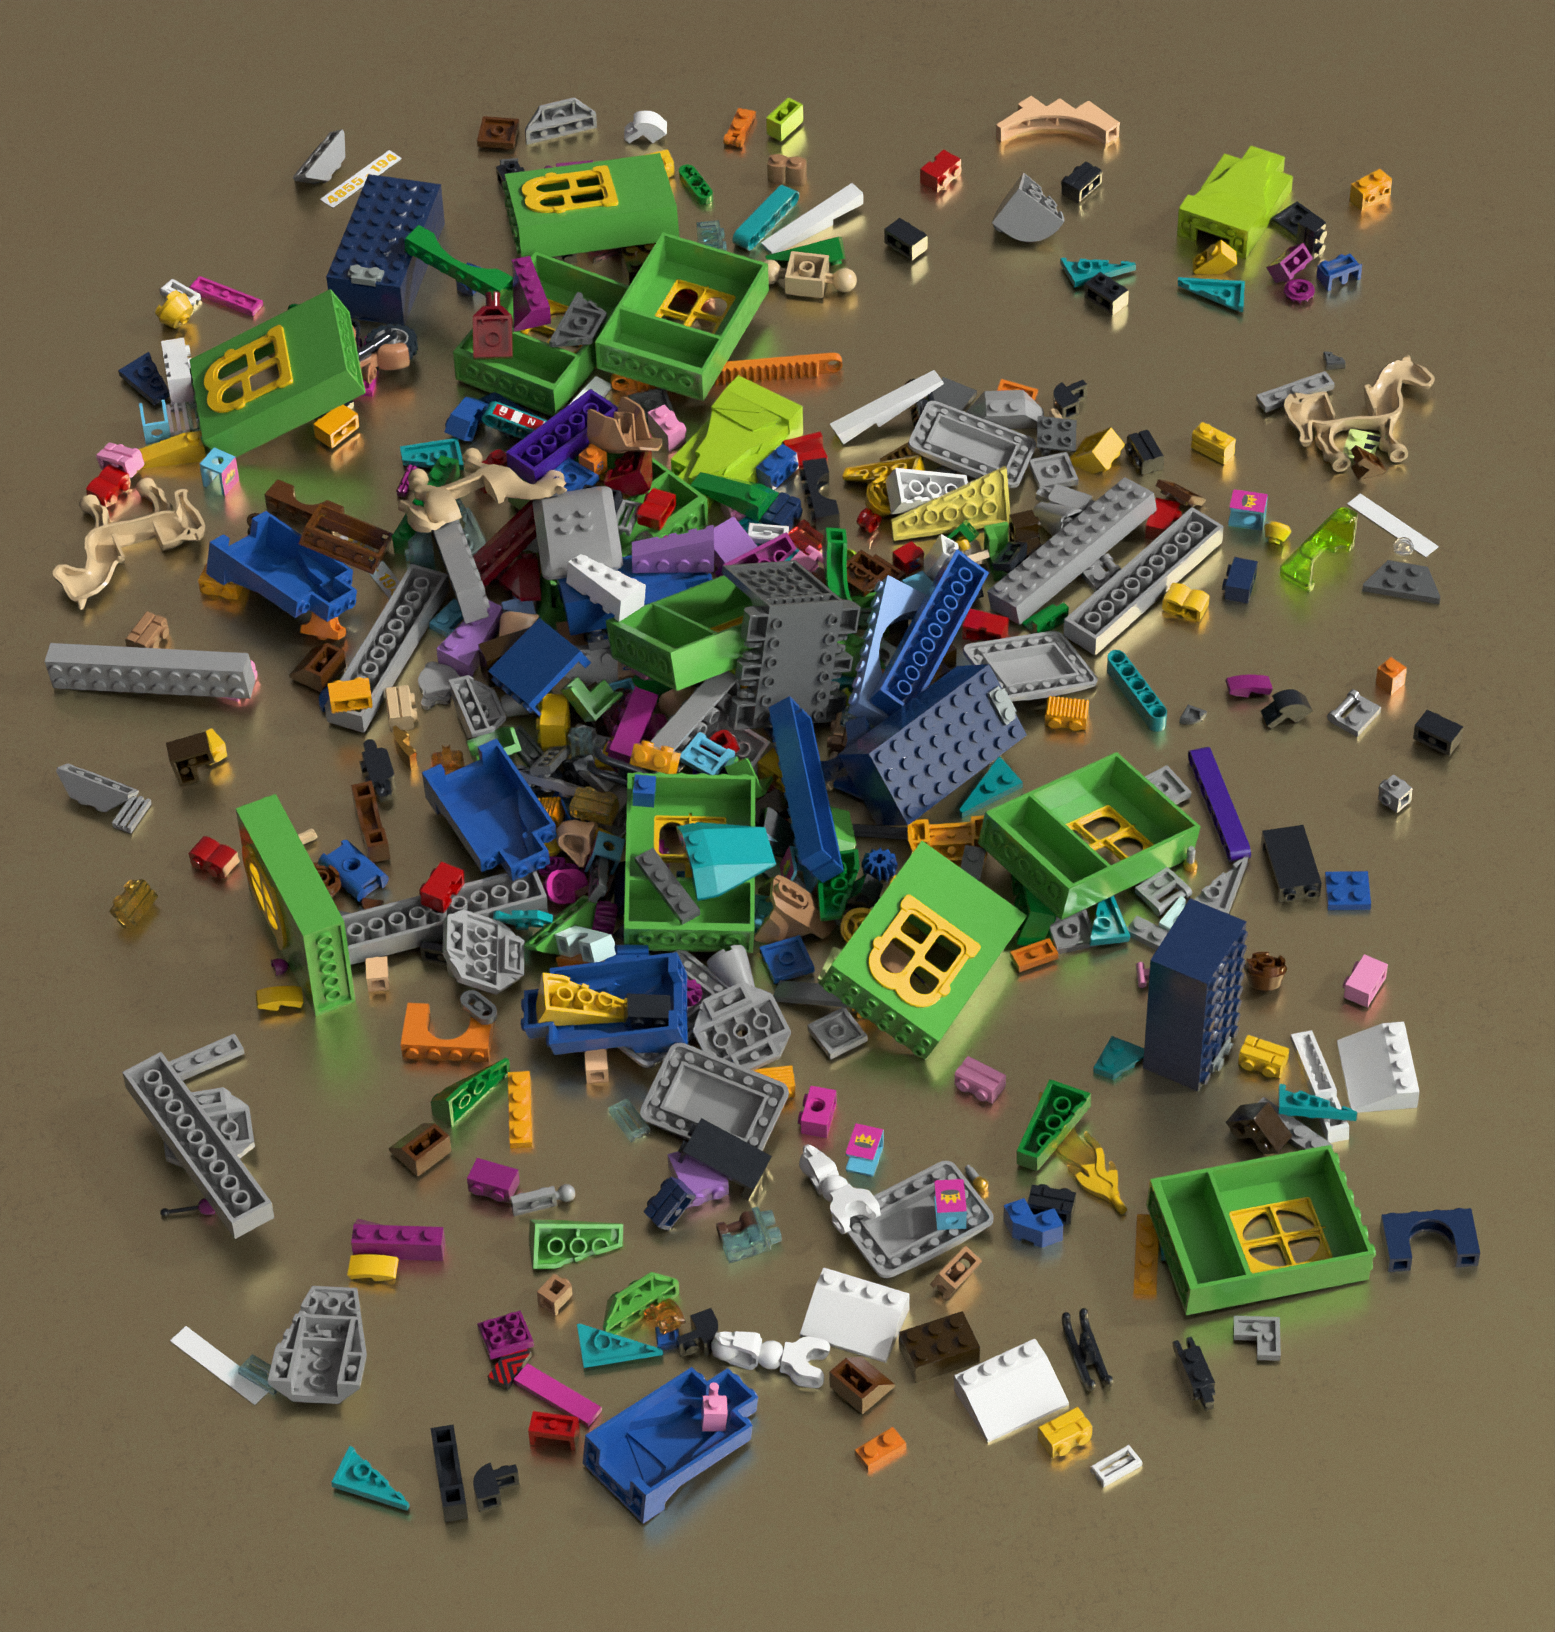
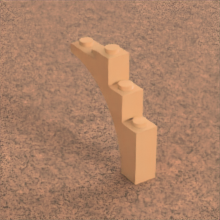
M1030 96L1018 104L1017 112L996 124V139L1002 142L1012 136L1028 131L1060 129L1085 134L1106 145L1119 137L1120 122L1090 101L1075 109L1060 98L1045 106Z

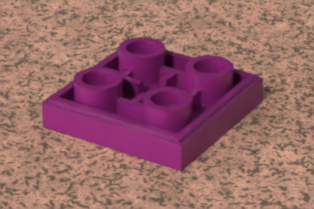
M521 1310L477 1323L478 1331L490 1360L534 1347V1341Z

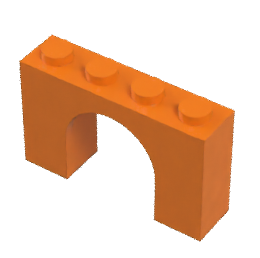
M407 1003L401 1039L402 1057L410 1059L489 1062L495 1022L483 1025L473 1017H470L469 1027L464 1034L454 1039H439L429 1032L431 1018L429 1004Z

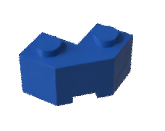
M465 397L446 420L444 433L472 442L478 424H484L482 417L489 404L475 398Z
M1025 1198L1004 1205L1003 1221L1012 1238L1020 1241L1025 1239L1034 1242L1035 1246L1041 1248L1063 1241V1223L1055 1208L1033 1215Z

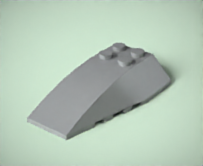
M312 1286L300 1306L299 1313L293 1317L290 1328L284 1332L283 1340L275 1347L268 1384L292 1402L339 1404L360 1389L367 1357L358 1289Z

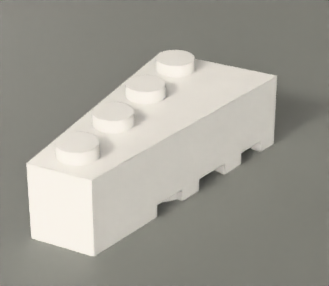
M184 338L161 341L172 407L175 403H177V406H180L181 402H185V406L195 405V390L191 384L193 378L189 370L191 368V358L187 359V357L191 356L189 345H185Z
M895 468L885 480L891 514L908 512L968 483L967 475Z
M582 554L568 562L566 583L582 595L590 596V601L594 604H601L603 610L608 614L613 613L615 615L614 619L618 622L644 606L645 584Z

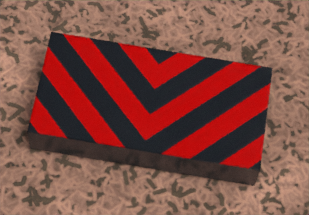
M524 1349L502 1356L487 1376L488 1381L508 1390L514 1382V1378L531 1358V1351Z

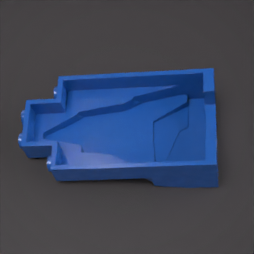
M267 511L252 518L250 535L229 546V537L224 534L209 542L207 575L222 585L233 582L258 592L294 618L310 610L328 622L348 609H352L356 604L357 590L351 586L353 569L341 561L299 545L301 534Z
M632 555L622 557L623 565L616 570L646 585L644 605L712 580L710 572L632 573ZM567 578L557 579V586L564 603L570 635L607 628L605 620L615 617L613 613H606L601 604H594L590 601V596L582 595L567 584Z
M496 738L478 746L480 760L445 775L442 765L439 764L422 772L425 798L437 815L441 813L445 816L481 872L501 864L511 880L514 881L550 864L549 851L544 843L557 838L556 825Z
M677 952L550 968V974L567 976L574 983L579 985L584 983L589 985L591 990L599 993L606 992L625 1000L627 993L670 995L671 1010H669V1026L633 1029L631 1027H624V1022L555 1026L553 1021L537 1023L536 1001L539 989L524 990V999H521V1008L524 1012V1018H521L522 1031L526 1032L529 1039L546 1037L547 1047L551 1048L554 1055L616 1047H627L633 1049L635 1053L668 1052L675 1043L681 1042L688 1045L687 972Z
M691 1367L586 1434L583 1465L642 1523H645L665 1509V1502L681 1485L751 1440L753 1425L747 1417L757 1411L758 1396L753 1389H749L742 1382L741 1378L729 1368L706 1381L701 1373H698ZM711 1383L719 1385L718 1396H726L728 1415L726 1431H702L703 1396H708Z

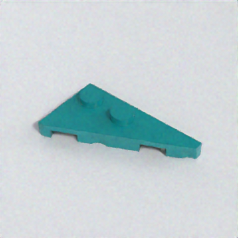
M1060 258V264L1074 287L1085 285L1087 281L1099 272L1108 277H1114L1136 270L1135 262L1121 261V264H1109V260L1080 259L1079 262L1067 261V258Z
M1178 277L1179 287L1243 312L1245 281Z
M1001 757L996 759L959 809L961 818L1023 788L1021 779Z
M1114 895L1098 902L1089 945L1129 942L1130 934Z
M1279 1084L1278 1114L1305 1116L1308 1118L1357 1120V1111L1342 1106L1340 1110L1330 1106L1329 1100L1309 1095L1301 1090L1293 1093L1286 1090V1085Z
M577 1324L583 1368L663 1355V1350L583 1324Z
M349 1446L331 1482L332 1487L408 1511L410 1504L405 1500L404 1496L399 1491L396 1492L389 1485L387 1479L377 1470L373 1469L366 1459L363 1460L352 1446Z

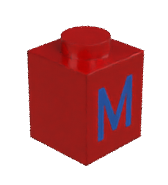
M910 541L892 552V565L905 572L906 576L924 566V551L921 547L916 546Z

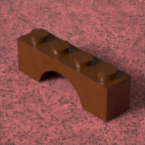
M279 479L264 494L266 508L297 520L304 525L307 524L319 504L344 513L343 506L329 500L315 505L299 502L296 500L294 486ZM322 509L320 514H327V511ZM319 525L316 527L332 535L335 533Z
M372 781L351 785L353 802L368 859L373 863L389 860L388 840L380 820Z

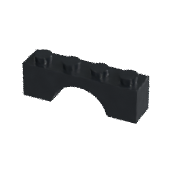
M826 458L802 461L803 469H799L800 480L805 482L803 483L804 495H808L806 504L807 509H811V512H809L811 524H815L816 531L825 530L826 527L840 528V514L836 500L826 498L819 493L823 488L829 486V469Z
M454 1424L430 1428L444 1520L449 1522L467 1519L468 1513Z

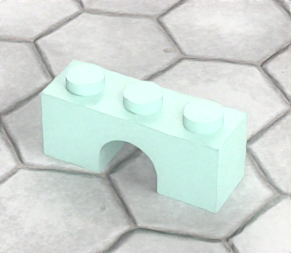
M576 925L555 934L560 955L573 957L581 954L583 961L590 963L600 962L616 955L614 949L615 942L611 934Z

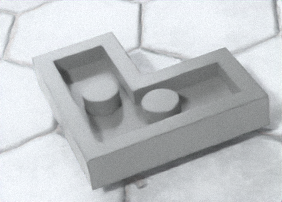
M1234 1316V1340L1257 1341V1360L1280 1361V1317Z

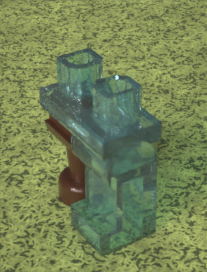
M754 1207L752 1211H744L739 1221L728 1225L725 1222L716 1224L717 1233L722 1241L728 1263H733L764 1251L769 1252L771 1251L772 1244L782 1241L779 1227L766 1228V1226L775 1224L772 1210L760 1212L759 1207ZM742 1232L731 1236V1233Z

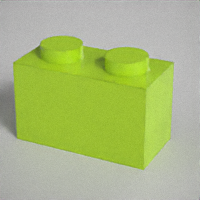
M789 97L766 117L767 135L783 141L803 122V104Z

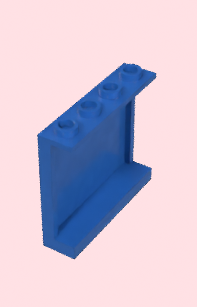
M539 618L488 672L493 676L491 680L507 695L511 696L519 705L522 704L530 714L534 711L540 716L541 713L535 706L577 662L585 669L591 662L578 648Z

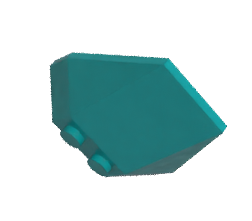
M696 822L677 826L676 828L681 846H685L692 870V884L697 901L719 897L776 866L765 827Z

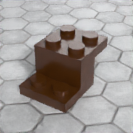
M860 550L847 561L848 587L863 597L875 592L874 589L877 582L882 581L887 575L900 582L906 578L905 572L877 554L872 557L865 551Z

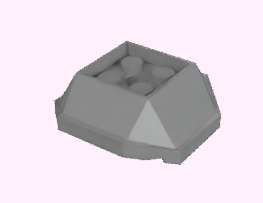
M464 909L446 916L443 927V956L447 962L449 976L456 978L459 983L497 995L520 980L524 975L523 945L525 941L521 937L515 936L505 924Z
M742 981L702 1000L693 1033L702 1051L754 1071L780 1059L791 1035V1030L772 993ZM741 1030L748 1032L743 1037L738 1036L737 1033Z
M224 1087L191 1092L239 1159L255 1147L250 1109L247 1104L231 1095V1092ZM164 1142L166 1161L183 1167Z

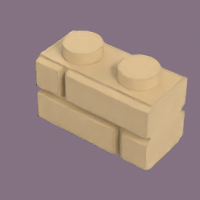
M408 685L398 686V688H386L385 696L390 731L393 732L392 727L395 725L401 730L414 729V721L418 720L417 710L412 708V705H416L414 693H410Z

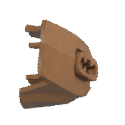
M622 397L618 411L614 412V418L607 417L593 409L588 410L587 437L589 445L593 444L607 453L616 454L660 450L662 438L650 437L644 409L633 400Z
M783 876L771 877L758 889V894L769 896L765 901L772 902L773 909L764 918V922L755 933L754 940L771 944L809 933L824 939L836 926L835 920H820L819 899Z

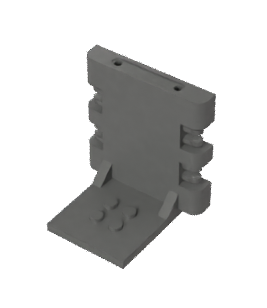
M796 560L723 565L722 574L750 597L753 605L744 609L741 637L745 640L744 646L753 648V650L743 652V657L737 659L735 676L739 678V684L748 686V688L739 689L737 696H733L731 699L729 727L733 730L772 727L769 721V707L789 696L800 706V709L802 708L812 718V723L836 720L837 713H845L847 695L839 689L840 683L832 681V679L841 678L842 672L851 671L853 657L845 651L846 645L837 643V641H845L848 634L857 633L861 607L853 601L842 600Z

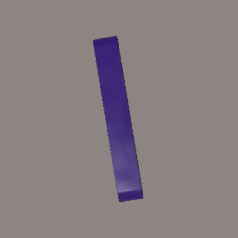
M1204 747L1189 750L1188 760L1228 861L1235 862L1244 857L1250 859L1251 849L1211 748Z

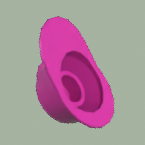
M577 869L556 870L551 872L544 880L543 888L547 899L557 904L575 903V891L587 886L588 881L585 875Z

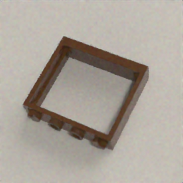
M319 504L304 527L299 545L374 575L389 549L393 533ZM322 509H323V510H326V511H327V514H324V513H321V514H320V511H321ZM319 525L379 550V552L376 553L316 527Z

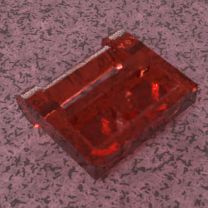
M805 519L801 520L798 526L788 534L795 547L807 556L809 554L806 552V548L809 545L822 553L821 544L817 545L803 535V533H808L820 543L822 542L823 534L811 527L810 523Z

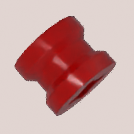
M865 508L858 515L856 522L858 526L865 527L866 531L873 533L879 527L882 519L880 515L873 514L872 510Z

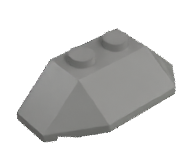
M575 97L541 105L537 108L525 128L526 144L529 145L597 128L596 112Z
M343 129L330 132L326 136L324 141L318 145L293 176L295 181L316 184L320 182L326 183L332 178L331 175L341 167V163L345 159V135Z
M1024 390L984 391L966 411V413L1008 429L1037 428L1038 416H1044V410Z
M469 675L449 680L455 709L467 738L492 733L506 721V715L494 689L474 680Z
M68 763L58 767L56 770L70 798L78 800V803L82 805L94 806L96 810L101 812H107L139 793V790Z

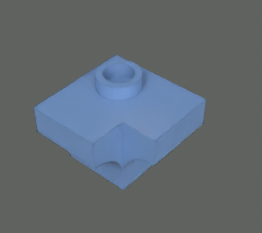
M513 596L512 600L504 601L500 604L503 613L513 611L536 614L533 601H519Z

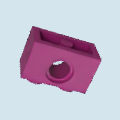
M810 1086L809 1093L804 1094L802 1106L804 1111H800L798 1115L801 1134L827 1138L837 1104L836 1090Z

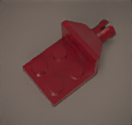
M491 292L485 293L486 305L482 306L473 315L474 360L513 358L512 315L500 305L501 296L499 292H493V301Z

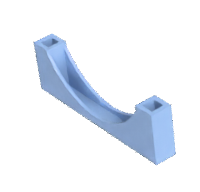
M889 575L882 581H878L874 589L876 594L871 602V614L867 619L868 629L863 636L865 642L859 653L861 659L856 667L857 676L852 683L854 689L848 701L850 704L848 713L858 718L865 716L868 723L877 726L889 717L888 714L868 701L882 676L879 660V647L882 635L888 626L896 622L913 619L926 594Z

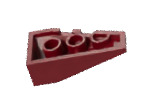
M652 451L625 452L621 458L616 459L614 462L615 468L609 469L606 473L605 486L614 490H620L622 493L630 496L644 495L650 491L652 484Z
M529 550L522 551L512 563L507 565L498 574V584L500 586L505 585V590H511L512 595L519 601H540L541 592L537 553Z

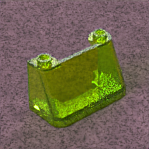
M1347 507L1336 509L1280 565V576L1309 593L1315 586V581L1312 580L1314 561L1326 549L1336 553L1337 549L1346 548V551L1349 552L1355 546L1358 513Z

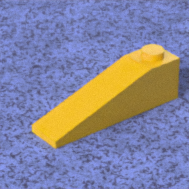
M202 432L182 433L138 449L144 461V466L141 469L202 462L206 457L205 446L200 438Z
M921 455L848 467L845 468L842 478L847 481L871 483L880 477H885L884 480H886L895 468L925 471Z
M542 973L536 1001L537 1023L553 1021L555 1026L624 1022V1000L606 992L599 993L591 990L589 985L584 983L582 985L570 981L569 977L564 975Z

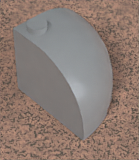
M1023 173L1000 204L993 217L992 224H994L993 226L997 231L1004 232L1014 239L1035 242L1053 235L1064 223V216L1061 211H1057L1056 207L1058 205L1050 196L1046 198L1043 195L1042 188Z

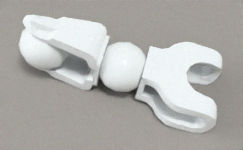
M809 1144L803 1146V1154L799 1161L801 1171L809 1176L817 1193L823 1195L824 1199L831 1202L832 1223L841 1234L851 1231L849 1227L850 1218L855 1215H865L870 1220L881 1216L879 1203L869 1190L853 1188L845 1178L839 1176L835 1163L829 1157Z
M735 1331L718 1332L711 1343L713 1356L732 1365L747 1370H753L758 1366V1362L767 1369L780 1367L781 1373L789 1375L795 1384L802 1387L819 1388L824 1383L823 1371L808 1363L810 1360H823L828 1356L830 1345L823 1339L806 1336L793 1343L785 1342L783 1347L774 1340L762 1343V1338H760L758 1333Z

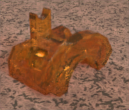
M450 744L447 747L442 745V752H436L431 755L432 767L441 764L445 771H456L465 766L463 752L460 750L451 751Z
M670 1298L662 1300L655 1307L654 1304H650V1308L644 1311L645 1319L648 1321L655 1319L663 1335L680 1328L682 1324L686 1323L681 1309Z

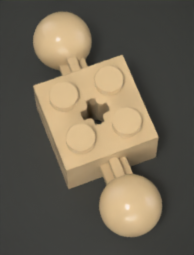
M791 251L787 269L781 268L774 260L763 261L768 264L769 284L776 283L780 278L785 279V294L823 298L826 283L833 284L840 292L851 291L857 283L856 275L851 269L841 268L834 274L829 273V255Z

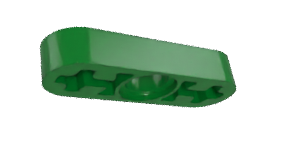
M689 164L682 165L679 168V179L699 204H710L713 201L712 189L694 166ZM693 183H699L700 185H699V186H692L691 184H693Z

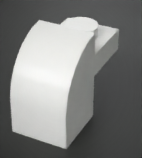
M652 111L634 113L633 122L625 126L624 140L630 144L644 135L654 143L667 134V122L660 115Z

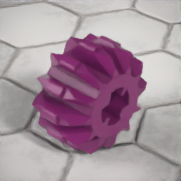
M599 901L597 903L592 930L613 934L618 911L617 904L609 901Z

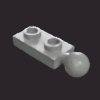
M564 1184L559 1187L558 1191H555L554 1186L511 1196L513 1215L518 1216L557 1206V1200L559 1199L563 1202H570L575 1197V1189L569 1184Z

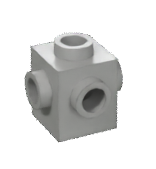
M1393 774L1389 779H1385L1380 783L1378 787V800L1396 813L1411 802L1413 788L1404 780L1399 779Z

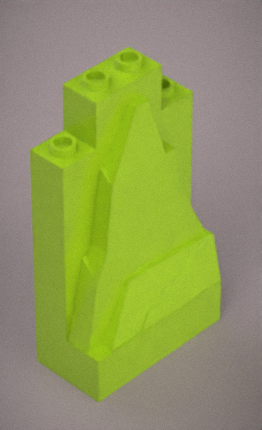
M1254 146L1249 147L1242 159L1224 153L1199 192L1194 196L1187 195L1179 207L1177 236L1194 242L1199 229L1229 239V246L1236 251V256L1247 259L1270 224V218L1276 215L1292 190L1293 176L1282 173L1284 171L1285 157Z
M738 375L712 405L711 418L671 458V472L689 485H691L700 472L757 483L756 467L783 444L784 440L802 436L803 406ZM705 496L709 508L715 500Z

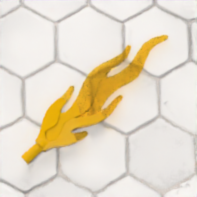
M1039 1092V1101L1042 1097V1092ZM1074 1126L1065 1137L1066 1141L1063 1140L1055 1150L1065 1160L1075 1165L1068 1164L1067 1170L1075 1177L1078 1184L1085 1191L1104 1199L1108 1203H1113L1118 1212L1124 1214L1127 1211V1207L1120 1199L1118 1173L1115 1164L1112 1161L1109 1162V1172L1107 1173L1101 1145L1086 1131L1084 1132V1138L1093 1149L1088 1147L1080 1139ZM1077 1167L1082 1169L1089 1177L1085 1176Z

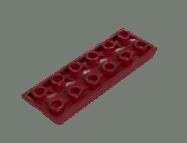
M530 500L472 556L484 588L537 537L533 500Z

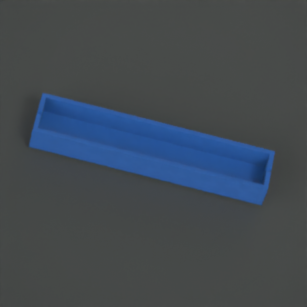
M789 696L769 707V721L773 727L772 736L776 741L775 751L779 756L778 766L782 771L783 777H781V781L786 791L784 796L789 805L787 811L792 820L790 826L795 835L794 844L798 849L797 859L801 866H805L813 877H817L823 883L844 872L812 718L802 708L800 709V706Z

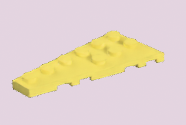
M1006 466L891 519L893 540L952 533L966 519L975 529L1002 522H1008L1009 524L1010 503Z

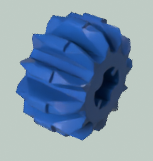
M880 847L875 851L871 848L870 853H865L864 859L861 862L863 874L868 873L879 882L881 880L888 882L889 877H894L897 869L895 854H890L889 849L882 851Z

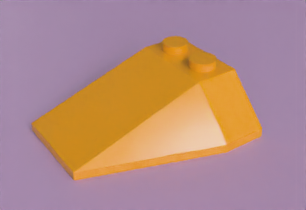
M984 815L971 816V822L929 824L928 819L913 821L908 825V842L912 852L923 841L961 868L965 845L981 847L978 844ZM986 851V856H985L984 865H985L986 858H987V855H988V852H987V851Z

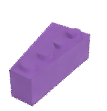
M714 525L706 526V529L698 531L697 528L688 530V533L679 535L672 533L665 538L653 537L632 542V573L714 572Z
M488 600L490 608H487L489 617L467 624L463 621L436 648L438 663L452 667L460 677L467 675L473 677L475 670H478L480 666L478 644L495 639L499 633V620L503 614L502 606Z

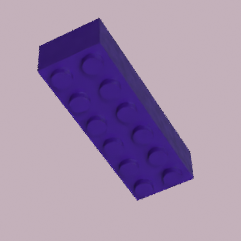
M589 389L506 451L507 467L529 484H535L549 470L556 469L568 457L572 460L575 459L589 446L587 437V415L589 409L614 418V412L618 411V407L592 389Z

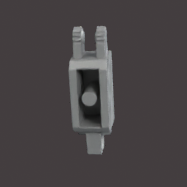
M1056 484L1054 488L1040 486L1036 492V499L1041 502L1075 507L1082 511L1095 502L1092 500L1091 495Z

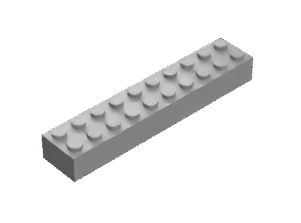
M1124 477L987 591L991 609L1020 625L1157 510L1154 492Z
M1191 507L1064 619V636L1093 655L1098 654L1162 597L1172 583L1180 581L1222 543L1223 525Z
M414 564L410 565L341 678V681L354 680L357 677L369 678L373 707L364 708L363 710L335 712L333 714L329 698L325 704L327 722L363 733L366 731L386 698L385 689L393 686L428 628L429 622L434 618L449 593L448 574Z
M50 643L44 661L52 686L58 689L250 699L256 680L248 653Z
M729 671L706 679L701 686L699 685L695 689L694 694L682 703L681 708L675 715L669 718L667 724L656 732L655 737L651 740L654 746L661 748V745L674 748V752L682 753L699 732L705 734L706 738L709 739L729 716L731 699L733 696H737L738 690L741 689L739 679ZM679 761L677 773H679L686 764ZM642 768V769L651 771V772H653V773H657V771L650 770V769H646V768ZM615 784L607 793H602V796L596 803L590 806L587 813L590 822H597L598 828H602L620 838L626 832L627 788Z
M533 871L525 877L514 881L511 880L507 873L465 883L457 895L452 894L450 897L452 902L444 913L421 905V895L343 915L350 965L366 961L365 958L383 957L421 946L422 941H443L444 919L447 915L454 914L463 909L493 919L494 911L497 910L512 915V910H540L548 913L547 895L537 871Z
M162 1052L122 1072L128 1092L235 1239L274 1218L270 1199Z

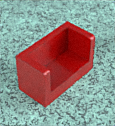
M533 1411L528 1429L530 1445H535L536 1437L570 1441L571 1450L576 1451L580 1434L579 1417Z

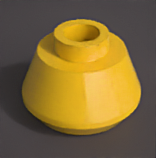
M1268 521L1264 526L1265 537L1268 538V542L1271 544L1279 545L1280 542H1285L1291 534L1290 527L1282 523Z

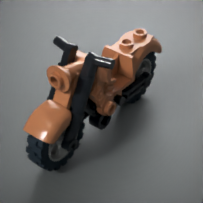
M351 320L362 377L367 383H372L379 369L399 370L408 367L410 360L417 354V334L413 329H409V326H401V324L378 326L377 329L374 328L371 330V333L367 334L366 345L363 346L362 339L359 337L361 335L360 322ZM275 353L269 355L268 357H274Z

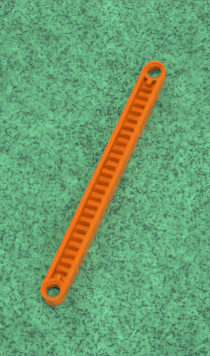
M821 353L727 361L714 385L717 386L719 383L725 385L726 382L731 383L738 375L749 381L752 380L754 383L758 379L764 382L765 379L772 381L773 378L779 381L780 378L787 380L788 377L795 379L796 376L800 379L803 376L810 378L811 375L818 377L819 374L840 371L843 366L842 358L838 353ZM830 361H837L834 365L828 364ZM617 374L611 375L612 388L617 391L637 390V392H641L642 389L649 391V389L659 388ZM618 379H624V380H625V382H623V383H618V382H616V381H617Z

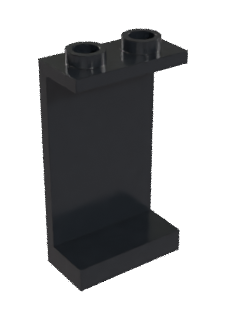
M1304 825L1263 830L1261 846L1263 850L1268 852L1279 887L1278 902L1319 897L1321 895L1322 882Z
M703 1118L700 1119L698 1125L693 1123L687 1134L691 1138L688 1142L684 1140L678 1150L681 1153L678 1162L682 1164L684 1158L688 1156L745 1187L741 1196L749 1200L772 1156Z

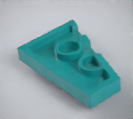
M458 438L400 446L403 466L415 465L416 467L433 468L440 455L459 460V469L464 471Z

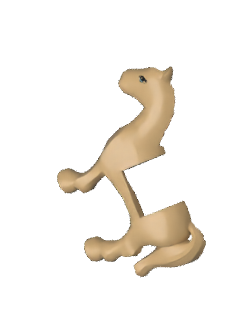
M1406 355L1401 361L1395 360L1382 368L1372 386L1369 384L1364 385V398L1369 416H1356L1335 420L1336 415L1327 392L1289 394L1284 402L1285 416L1290 424L1299 431L1300 443L1303 447L1311 445L1313 439L1312 430L1317 433L1315 436L1316 446L1323 452L1324 461L1331 462L1333 470L1337 472L1348 469L1351 461L1347 453L1340 452L1335 446L1333 438L1336 433L1350 430V428L1380 431V450L1388 453V457L1392 462H1402L1407 458L1408 450L1405 445L1398 443L1392 436L1394 426L1403 409L1402 383L1427 390L1433 385L1435 378L1425 367L1411 362V357Z
M470 448L463 454L462 461L464 462L465 471L473 474L450 484L435 487L427 485L429 478L424 470L419 468L412 470L408 476L409 489L414 493L417 500L424 501V507L414 505L409 500H400L398 510L407 514L408 523L412 529L418 532L429 533L431 530L439 529L446 523L462 518L455 499L485 486L486 491L498 504L503 503L504 498L541 500L550 498L556 493L560 495L567 491L564 488V485H566L564 474L560 471L549 470L535 484H529L519 478L508 467L482 463L483 457L479 450Z
M141 479L136 484V489L141 497H146L154 505L155 512L141 518L108 524L110 516L107 507L100 505L95 495H87L80 500L79 506L82 511L89 513L95 519V528L85 537L86 567L82 569L62 564L56 566L53 570L54 579L62 585L71 600L78 602L80 610L84 609L89 597L99 593L109 583L116 565L125 562L122 547L156 537L159 546L164 551L180 546L185 541L197 542L202 539L205 533V523L199 511L188 501L187 489L175 491L176 506L175 511H173V506L164 497V491L161 488H157L153 479Z

